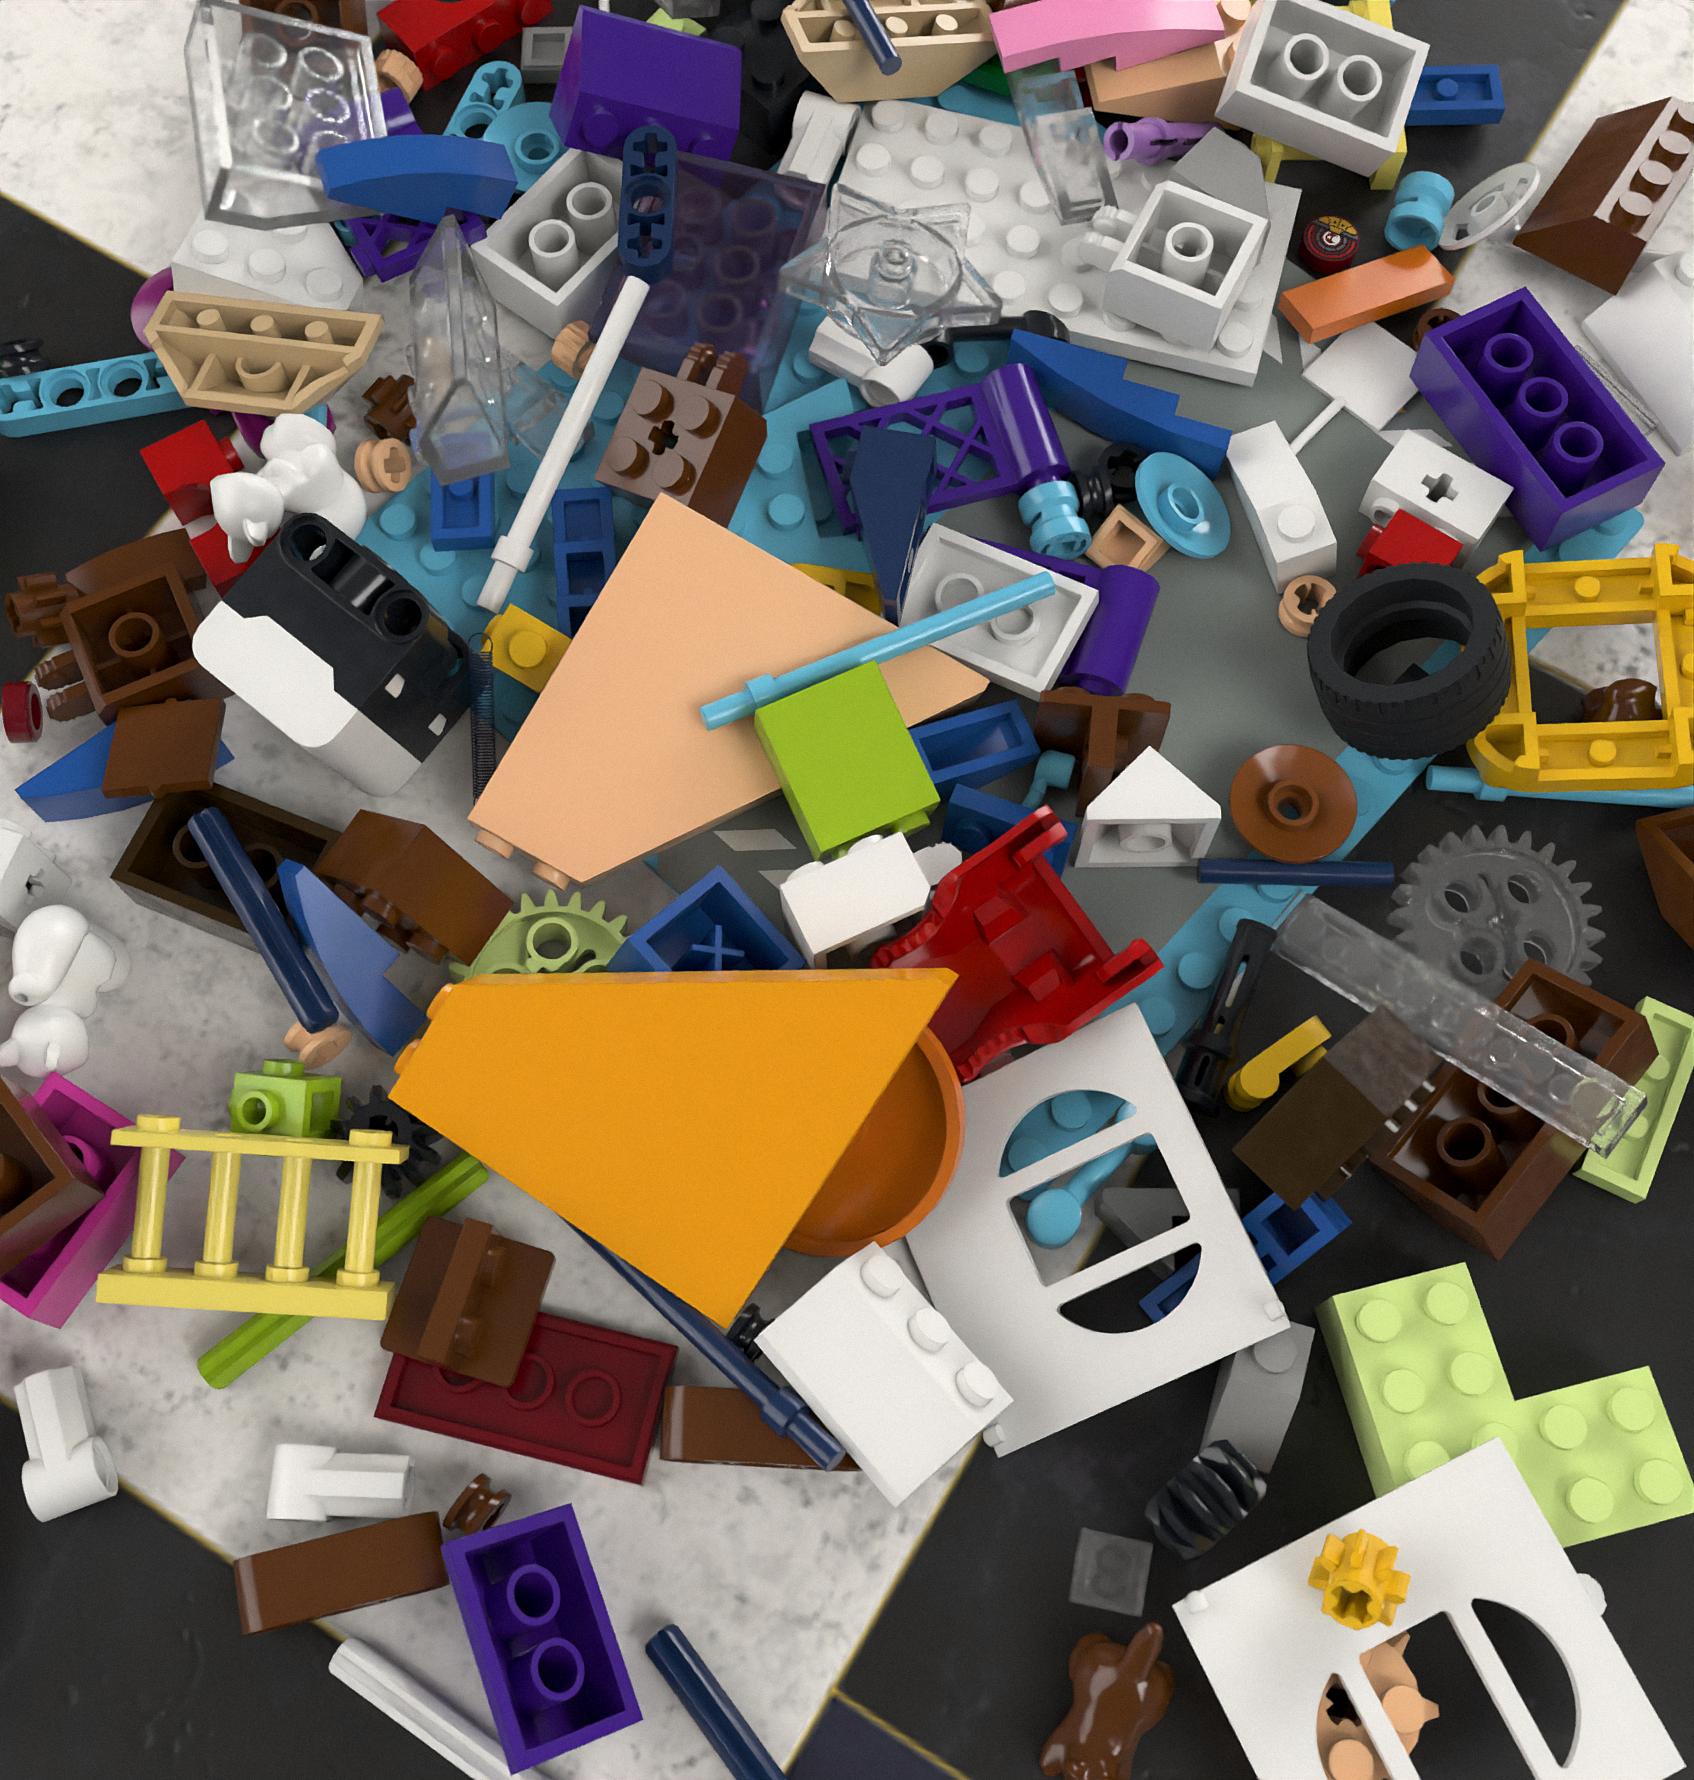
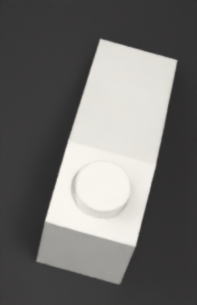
M1274 420L1232 435L1224 460L1277 594L1284 593L1288 584L1300 576L1314 575L1325 579L1336 575L1337 541L1315 488L1276 421Z

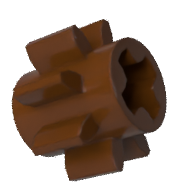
M402 374L397 380L391 375H388L385 380L379 377L362 395V398L371 406L363 417L364 422L380 440L394 438L404 442L409 447L413 443L420 446L437 427V424L428 417L435 407L434 398L420 382L409 375Z
M54 572L17 577L16 581L20 591L5 595L6 615L14 635L18 639L31 637L34 648H47L70 643L59 613L66 603L79 598L73 584L70 582L57 584Z

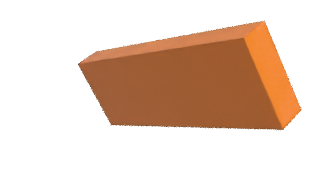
M1424 244L1284 291L1281 293L1277 308L1304 340L1311 344L1448 296L1456 279Z

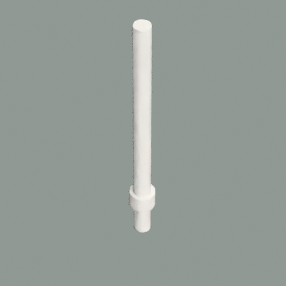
M628 276L507 537L500 536L490 557L495 563L476 605L493 614H499L517 573L524 574L534 553L529 548L649 291V285L634 276Z

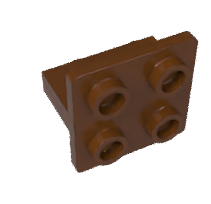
M1061 687L1054 691H1041L1033 735L1041 750L1039 756L1045 751L1055 750L1073 755L1075 760H1079L1075 817L1084 818L1087 806L1125 770L1126 765H1130L1149 746L1159 752L1170 719L1171 704L1169 702L1155 701L1152 697L1141 693H1127L1119 697L1093 695L1078 687Z
M435 1216L427 1217L380 1340V1346L392 1353L504 1388L511 1387L514 1384L556 1263L555 1255L550 1251L504 1238L493 1225L466 1217L464 1225Z

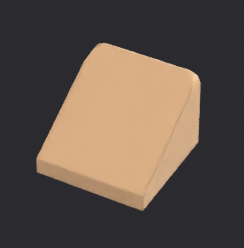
M1118 504L1093 535L1091 546L1084 554L1102 569L1110 565H1125L1146 572L1167 552L1171 545L1130 509Z

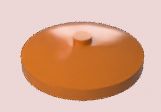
M926 1026L783 1247L806 1255L819 1257L853 1256L874 1241L882 1248L903 1237L925 1220L945 1196L955 1177L963 1152L966 1129L965 1105L960 1082L951 1059L941 1042L928 1026Z

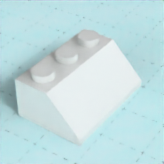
M1693 243L1652 262L1622 287L1616 296L1613 295L1584 319L1580 326L1678 457L1694 450Z
M875 1241L837 1265L754 1339L755 1343L895 1509L961 1452L1014 1401L998 1383L992 1371L976 1358L950 1328L943 1315L934 1310L906 1278L900 1266L888 1257Z

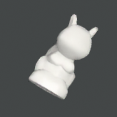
M280 414L276 418L275 423L265 429L260 447L268 462L256 475L235 472L218 475L210 481L215 519L222 530L228 535V550L235 564L247 562L254 546H264L266 539L272 537L277 532L282 522L284 511L297 515L301 513H316L326 518L353 540L359 536L366 521L367 505L364 492L351 475L340 467L336 458V439L323 424L304 414ZM326 545L317 548L311 555L310 560L316 559L324 551Z
M60 904L49 905L33 911L26 917L13 939L12 964L14 977L9 983V995L19 1004L36 1006L28 1009L18 1018L14 1025L11 1039L0 1045V1067L17 1065L25 1074L40 1079H47L51 1072H56L63 1076L86 1064L89 1059V1038L82 1019L95 1013L97 993H111L120 989L132 971L129 952L112 932L94 923L87 922L85 916L71 907Z

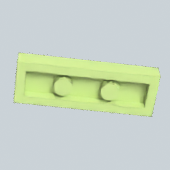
M1648 996L1637 1003L1634 1011L1646 1016L1659 1055L1579 1157L1572 1175L1634 1204L1646 1199L1694 1067V1017Z

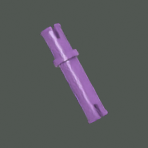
M1145 117L1136 123H1113L1105 132L1103 146L1106 155L1113 161H1118V159H1120L1119 161H1127L1130 159L1136 160L1143 165H1155L1161 163L1166 158L1181 159L1214 126L1225 134L1226 132L1223 126L1216 121H1212V123H1210L1211 121L1203 123H1167L1159 117ZM1159 139H1173V142H1159Z

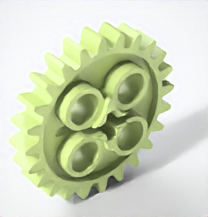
M548 889L544 906L535 907L529 895L523 893L521 894L520 901L521 911L513 914L509 910L472 965L468 967L454 962L450 963L448 968L450 978L458 983L478 974L609 972L605 966L628 938L623 937L627 929L628 917L623 914L609 923L605 921L606 902L603 900L595 904L589 912L582 910L581 892L577 891L572 895L567 906L558 905L554 889ZM556 940L566 944L569 951L561 958L546 959L538 955L536 949L545 941ZM593 953L596 956L594 960L586 962L576 972L574 971L578 961L585 954Z

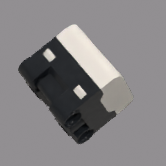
M301 513L284 523L276 537L204 619L193 636L192 649L194 657L201 666L297 744L363 792L373 797L384 798L400 790L471 705L468 643L451 630L446 620L423 594L409 584L386 561L368 547L360 546L326 518L316 513ZM326 545L324 551L316 559L310 560L311 555L317 548ZM469 646V652L474 653L475 651ZM458 659H463L459 671L453 676L446 678L455 667ZM481 678L478 680H488V678Z

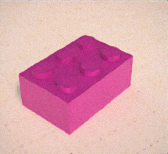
M51 1072L33 1097L106 1197L0 1278V1299L29 1319L61 1329L98 1279V1273L104 1271L133 1231L141 1147L111 1145L112 1130L131 1125L136 1126V1124L61 1075ZM175 1149L170 1150L167 1183L186 1158Z

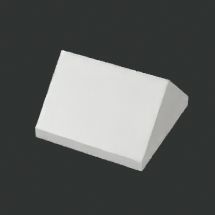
M1149 746L1087 806L1074 853V868L1197 866L1198 859L1205 857L1220 823L1221 806Z

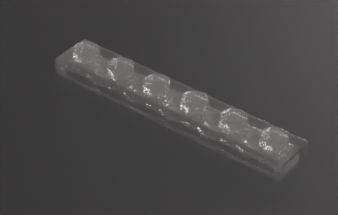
M1301 888L1270 926L1278 933L1270 949L1272 952L1370 1013L1383 1003L1438 1055L1607 1159L1648 1105L1647 1094Z

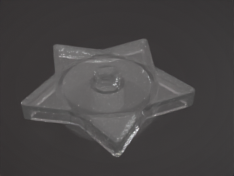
M835 183L832 186L827 236L779 269L777 286L778 290L825 308L829 317L839 328L863 342L879 366L889 364L907 347L920 345L934 339L947 327L998 324L1004 304L1001 298L964 256L971 205L968 203H955L899 209L841 183Z

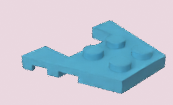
M846 378L836 379L762 416L767 420L768 436L727 530L787 564L805 563L871 574L863 542H858L855 533L823 539L819 538L799 445L812 443L809 437V424L854 413Z

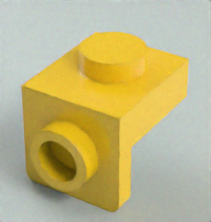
M511 603L503 615H496L488 623L483 632L491 638L493 643L491 651L493 653L491 655L493 656L491 658L493 661L491 662H493L492 665L494 667L492 668L508 675L539 695L572 642V639ZM482 635L481 645L483 648L480 652H490L491 641L487 636Z

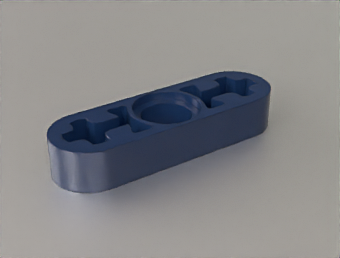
M648 125L632 131L625 140L623 151L618 229V252L621 269L626 277L634 276L648 285L657 284L670 275L674 266L679 160L674 136L667 129L660 126ZM648 153H657L655 156L656 174L646 173L645 161L648 158ZM646 196H655L665 202L661 209L653 213H642L633 208L636 201ZM642 235L652 237L653 250L650 252V258H638L642 254Z

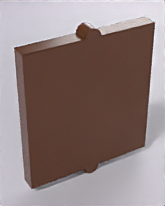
M169 698L165 703L119 707L101 789L104 797L112 799L152 795L153 798L159 799L165 793L212 789L226 711V704L223 698L180 702L176 698Z

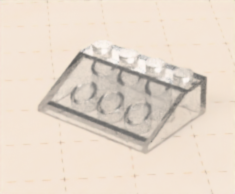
M197 0L183 50L204 220L268 231L386 214L385 212L327 199L315 162L317 153L321 149L352 141L387 136L370 37L223 0Z

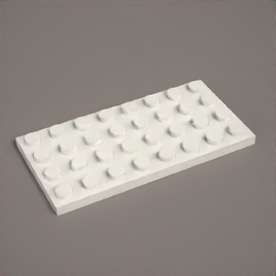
M898 99L866 101L808 268V284L935 314H948L952 318L1023 316L1029 310H1040L1056 316L1065 324L1069 331L1070 344L1253 387L1302 189L1264 181L1271 227L1260 263L1252 270L1210 353H1207L1103 310L1102 304L1108 273L1084 262L1082 258H1079L1080 255L1078 249H1076L1081 238H1084L1087 232L1099 234L1097 231H1094L1095 228L1091 220L1102 205L1107 206L1109 204V206H1115L1116 209L1121 208L1140 216L1156 185L1169 181L1171 168L1177 163L1176 161L1165 159L1155 165H1143L1136 160L1130 159L1127 161H1119L1120 159L1113 161L1106 155L1104 146Z

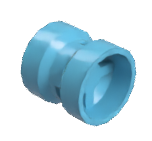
M1417 171L1408 174L1401 180L1394 199L1395 207L1390 211L1384 229L1385 238L1391 246L1399 251H1404L1424 244L1429 251L1437 247L1445 226L1443 219L1448 215L1455 196L1450 182L1441 175L1429 171Z
M1066 481L1043 483L1026 492L1019 500L1018 508L1022 521L1026 527L1032 529L1029 541L1032 552L1070 561L1086 552L1091 546L1092 537L1088 525L1084 519L1079 518L1077 515L1080 501L1072 483Z

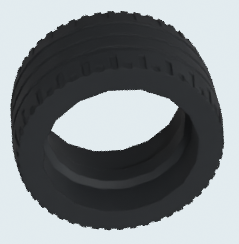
M1410 562V564L1391 565L1381 570L1377 569L1373 573H1367L1363 577L1353 580L1351 584L1345 585L1341 591H1337L1333 598L1326 602V605L1320 609L1319 615L1315 617L1314 624L1310 628V634H1308L1307 656L1309 672L1323 714L1342 741L1347 742L1348 746L1356 748L1361 753L1365 752L1369 756L1374 755L1380 759H1401V761L1407 759L1417 760L1422 757L1429 758L1432 755H1440L1445 751H1451L1459 745H1464L1469 739L1475 738L1479 732H1483L1486 726L1494 721V717L1500 713L1501 707L1505 704V698L1509 694L1511 656L1501 613L1492 594L1483 583L1479 582V579L1475 576L1472 577L1466 571L1463 572L1460 568H1452L1451 565ZM1430 637L1453 640L1465 646L1464 650L1444 669L1415 682L1387 686L1361 682L1354 678L1357 671L1376 653L1402 641Z

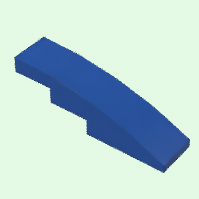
M1014 328L1006 365L1017 363L1029 365L1034 371L1044 400L1048 405L1112 442L1136 444L1142 447L1149 456L1157 452L1176 454L1194 464L1208 479L1215 481L1227 453L1232 430L1175 415L1180 395L1124 380L1123 376L1128 359Z
M607 487L556 490L551 499L558 631L572 640L617 566L612 492Z

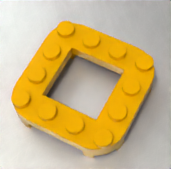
M1654 543L1651 557L1524 563L1523 550H1517L1498 555L1497 564L1484 570L1476 577L1490 591L1501 613L1511 656V684L1504 706L1501 707L1500 713L1494 717V721L1488 724L1483 732H1479L1475 738L1469 739L1466 743L1468 754L1479 770L1480 778L1485 784L1494 788L1505 787L1529 793L1675 789L1694 785V560L1678 555L1680 545ZM1653 623L1663 720L1537 724L1536 712H1532L1526 629ZM1459 644V650L1461 653L1464 650L1465 646Z

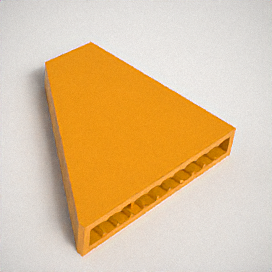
M948 968L478 974L455 985L448 983L433 999L426 1014L433 1021L421 1040L419 1038L413 1040L397 1060L394 1072L400 1075L388 1098L727 1330L745 1306L959 975Z

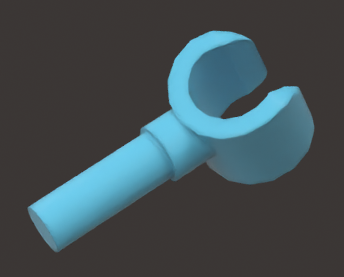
M1048 750L1042 753L1037 764L1033 783L1029 788L1030 791L1021 805L1036 810L1045 796L1047 786L1067 791L1075 757L1055 750Z

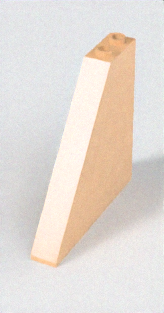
M660 492L470 812L467 820L472 828L479 831L474 841L504 859L508 860L512 852L515 851L533 861L535 865L531 873L557 889L565 891L569 882L581 889H585L784 794L753 727L755 715H749L708 732L700 716L699 707L744 690L745 682L769 673L772 678L778 677L900 628ZM930 645L878 664L908 730L936 722L973 704L985 691L990 682L988 678Z

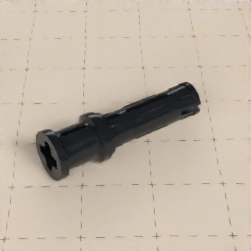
M1239 919L1236 933L1215 980V985L1197 1029H1190L1189 1033L1184 1035L1181 1042L1185 1052L1174 1081L1188 1111L1197 1115L1216 1118L1219 1114L1221 1107L1216 1102L1229 1067L1237 1066L1240 1059V1054L1238 1053L1240 1049L1235 1044L1250 1002L1254 997L1271 946L1278 935L1268 925L1251 919ZM1245 963L1247 966L1232 1005L1226 1007L1225 1003L1240 964ZM1218 1024L1223 1026L1220 1035L1214 1033ZM1206 1065L1207 1069L1201 1085L1195 1086L1194 1083L1200 1067Z

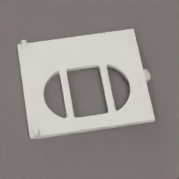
M1136 1002L1075 1031L1059 1043L1048 1044L1018 1060L1008 1053H1001L982 1069L981 1078L961 1087L965 1105L966 1129L960 1164L948 1191L937 1207L925 1220L908 1232L905 1238L936 1311L943 1315L955 1334L976 1358L992 1371L998 1383L1014 1400L983 1431L985 1443L990 1447H994L998 1458L1291 1327L1284 1306L1273 1288ZM1073 1091H1098L1120 1097L1136 1107L1135 1115L1006 1177H1000L1001 1158L1010 1135L1022 1118L1042 1102L1057 1095ZM1152 1134L1190 1213L1189 1221L1059 1282L1046 1286L1041 1279L1011 1211L1010 1200L1142 1136ZM1198 1243L1202 1247L1198 1272L1187 1295L1170 1314L1149 1327L1129 1333H1103L1084 1328L1060 1313V1307L1075 1298L1190 1245Z
M1499 1436L1486 1441L1199 1591L1189 1593L1186 1598L1172 1605L1259 1780H1327L1319 1757L1316 1725L1320 1699L1328 1679L1333 1673L1339 1677L1391 1779L1421 1780L1361 1667L1359 1657L1363 1652L1441 1611L1450 1620L1532 1771L1535 1780H1663L1686 1767L1601 1617L1607 1606L1601 1586L1590 1575L1576 1573ZM1363 1529L1366 1533L1382 1539L1388 1546L1395 1545L1398 1548L1393 1570L1403 1571L1411 1575V1581L1404 1604L1397 1605L1393 1625L1390 1627L1378 1621L1369 1628L1357 1631L1338 1623L1329 1614H1323L1320 1611L1324 1590L1308 1585V1578L1315 1557H1320L1326 1536L1330 1533L1342 1540L1346 1535ZM1474 1598L1499 1603L1523 1615L1545 1634L1559 1653L1572 1683L1576 1705L1574 1739L1568 1757L1562 1767L1556 1763L1471 1606Z

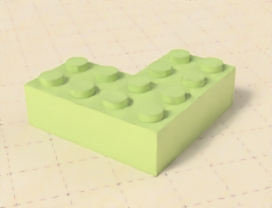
M1466 1262L1334 1295L1314 1308L1376 1499L1499 1436L1562 1548L1694 1513V1484L1649 1366L1514 1401Z

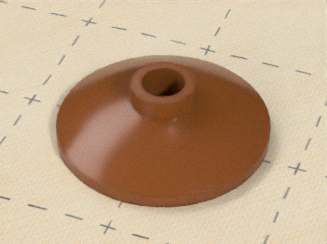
M1295 744L1268 747L1248 758L1239 768L1233 779L1228 801L1232 822L1241 838L1261 855L1278 862L1290 864L1315 862L1326 858L1338 850L1349 837L1354 827L1358 806L1353 784L1337 762L1316 749ZM1282 805L1293 807L1297 811L1299 818L1292 820L1282 816L1278 812V807Z

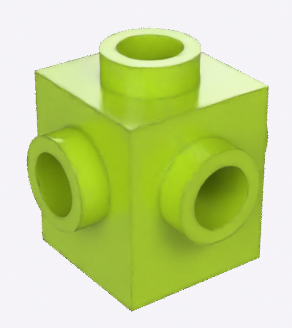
M264 1059L263 1070L236 1072L234 1088L228 1101V1112L231 1118L230 1132L337 1140V1133L330 1128V1120L339 1118L342 1077L304 1073L305 1061L293 1059Z

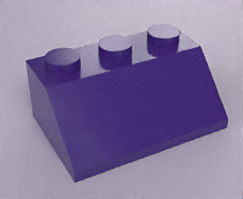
M579 5L550 108L549 118L564 147L623 160L625 140L632 131L648 125L663 127L671 132L676 140L679 173L721 183L739 133L742 51L734 45ZM648 153L645 165L655 167V156L657 153Z
M571 1503L455 1539L440 1546L511 1776L644 1720Z

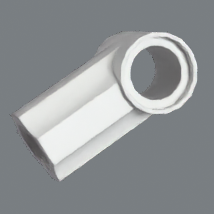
M807 90L802 94L794 116L792 139L775 175L776 189L783 192L790 202L806 207L812 202H821L840 156L847 157L861 117V107L849 102L837 103L834 98Z
M837 315L831 318L825 317L817 328L814 340L809 348L810 363L839 378H846L848 383L859 388L860 394L872 408L913 399L934 368L929 354L913 340L895 336L887 342Z
M71 1365L59 1369H48L24 1378L23 1382L14 1386L30 1458L22 1467V1483L26 1500L35 1517L41 1522H46L115 1496L118 1491V1476L115 1462L106 1442L99 1435H96L81 1368Z
M276 1445L266 1519L331 1522L332 1517L396 1519L409 1516L411 1505L414 1502L416 1485L415 1457L402 1454L339 1453V1448L327 1446Z

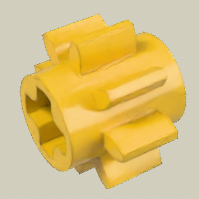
M1363 1529L1346 1535L1342 1540L1331 1533L1327 1535L1320 1557H1315L1308 1578V1585L1324 1590L1320 1611L1323 1614H1329L1338 1623L1357 1631L1369 1628L1378 1621L1387 1627L1393 1625L1397 1605L1405 1603L1411 1581V1575L1403 1571L1393 1570L1398 1548L1395 1545L1388 1546L1382 1539L1366 1533Z

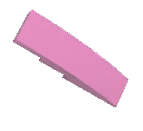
M1040 0L989 14L991 33L1004 73L1054 58L1057 59L1060 71L1064 72L1110 57L1117 72L1225 39V28L1214 0Z

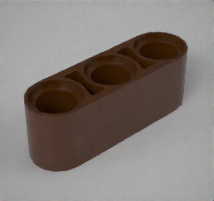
M701 1386L665 1387L659 1460L693 1464L825 1471L789 1436L784 1439L777 1436L760 1419L762 1410L740 1389ZM810 1408L808 1414L839 1443ZM846 1451L843 1459L831 1471L857 1472L863 1470Z
M430 1511L404 1516L234 1560L233 1569L242 1636L270 1632L450 1585L448 1570L440 1548L444 1543L439 1512Z

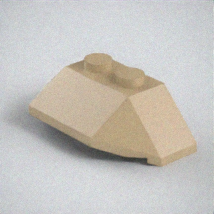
M795 0L791 6L788 5L783 10L780 19L800 62L837 103L938 96L998 53L990 29L989 14L992 11L989 5L986 4V0H869L902 59L901 68L889 76L881 73L842 0Z
M166 291L143 332L186 406L278 417L280 414H306L327 403L365 365L385 323L380 314Z

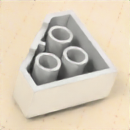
M238 145L171 260L174 291L363 313V278L294 164Z

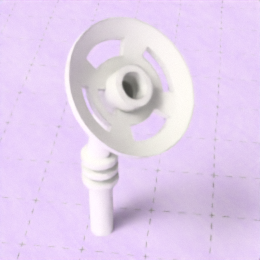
M1530 162L1517 163L1496 172L1471 189L1449 210L1448 215L1443 219L1445 226L1438 243L1439 246L1444 250H1457L1487 238L1490 242L1497 241L1500 245L1533 255L1512 243L1522 226L1517 225L1519 221L1517 214L1528 202L1540 181V172L1537 167ZM1528 184L1524 196L1520 199L1518 194L1523 185ZM1467 229L1469 236L1459 241L1456 240L1458 230ZM1645 249L1631 272L1640 273L1652 262L1673 252Z

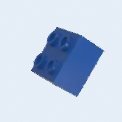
M719 864L628 937L605 968L609 972L800 970L807 961Z

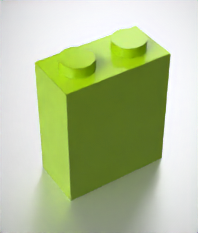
M875 660L755 710L753 727L815 862H823L830 858L837 860L848 855V850L854 844L872 835L883 836L890 832L895 834L901 831L905 838L931 824L927 816L933 814L941 799Z

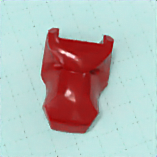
M1047 804L1027 816L993 843L946 874L940 880L931 901L932 907L924 918L907 934L879 946L867 969L948 968L959 975L927 1026L938 1038L949 1055L960 1083L970 1082L975 1079L982 1069L995 1057L1013 1047L1026 1043L1033 1045L1059 1043L1165 967L1153 948L1143 937L1132 940L1130 945L1117 954H1114L1043 856L1068 837L1064 826Z

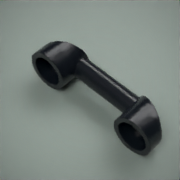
M1029 310L1023 316L951 319V316L948 314H937L919 323L908 337V339L919 344L929 354L933 361V369L942 368L953 360L954 342L1011 340L1014 328L1070 343L1069 331L1065 324L1056 316L1040 310Z

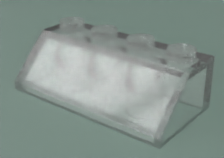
M453 214L442 217L409 278L410 305L403 308L405 322L412 337V344L406 346L405 352L410 371L414 377V385L408 387L407 392L409 403L417 422V428L410 429V441L418 462L421 465L429 464L440 486L510 468L496 304Z

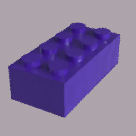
M1526 286L1424 334L1409 374L1410 379L1475 466L1514 487L1505 506L1540 552L1622 514L1643 502L1665 466V461Z

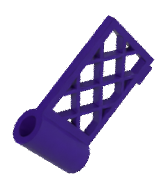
M393 87L293 128L292 132L295 141L287 144V147L301 177L303 178L311 174L315 182L323 187L315 162L319 150L358 140L424 134L417 125L402 92L398 87ZM331 200L358 244L351 247L350 251L365 278L377 274L381 283L488 238L484 223L478 214L447 207L443 217L463 220L465 223L448 231L435 229L436 224L423 221L420 222L418 227L399 224L397 222L400 216L390 213H384L381 220L361 218L364 207ZM388 239L409 243L404 250L385 258L381 255V251Z
M1009 364L989 373L980 383L809 424V437L842 534L844 536L855 533L858 542L862 541L855 514H852L846 498L851 486L843 485L838 474L843 472L844 459L831 453L827 440L848 435L859 441L863 425L887 429L891 424L904 421L922 430L921 435H933L960 449L949 468L937 463L935 478L941 482L935 492L931 494L926 515L1011 493H1016L1022 497L1026 492L1038 485L1052 481H1067L1071 475V468L1033 369L1027 364ZM969 405L976 423L968 436L939 421L945 411ZM979 434L982 438L983 443L977 441ZM969 453L990 463L996 478L975 482L957 472Z
M966 535L1099 590V603L1056 682L1067 684L1068 687L1082 688L1093 695L1119 697L1125 694L1160 591L1158 581L1143 570L1131 566L1110 565L1104 569H1099Z

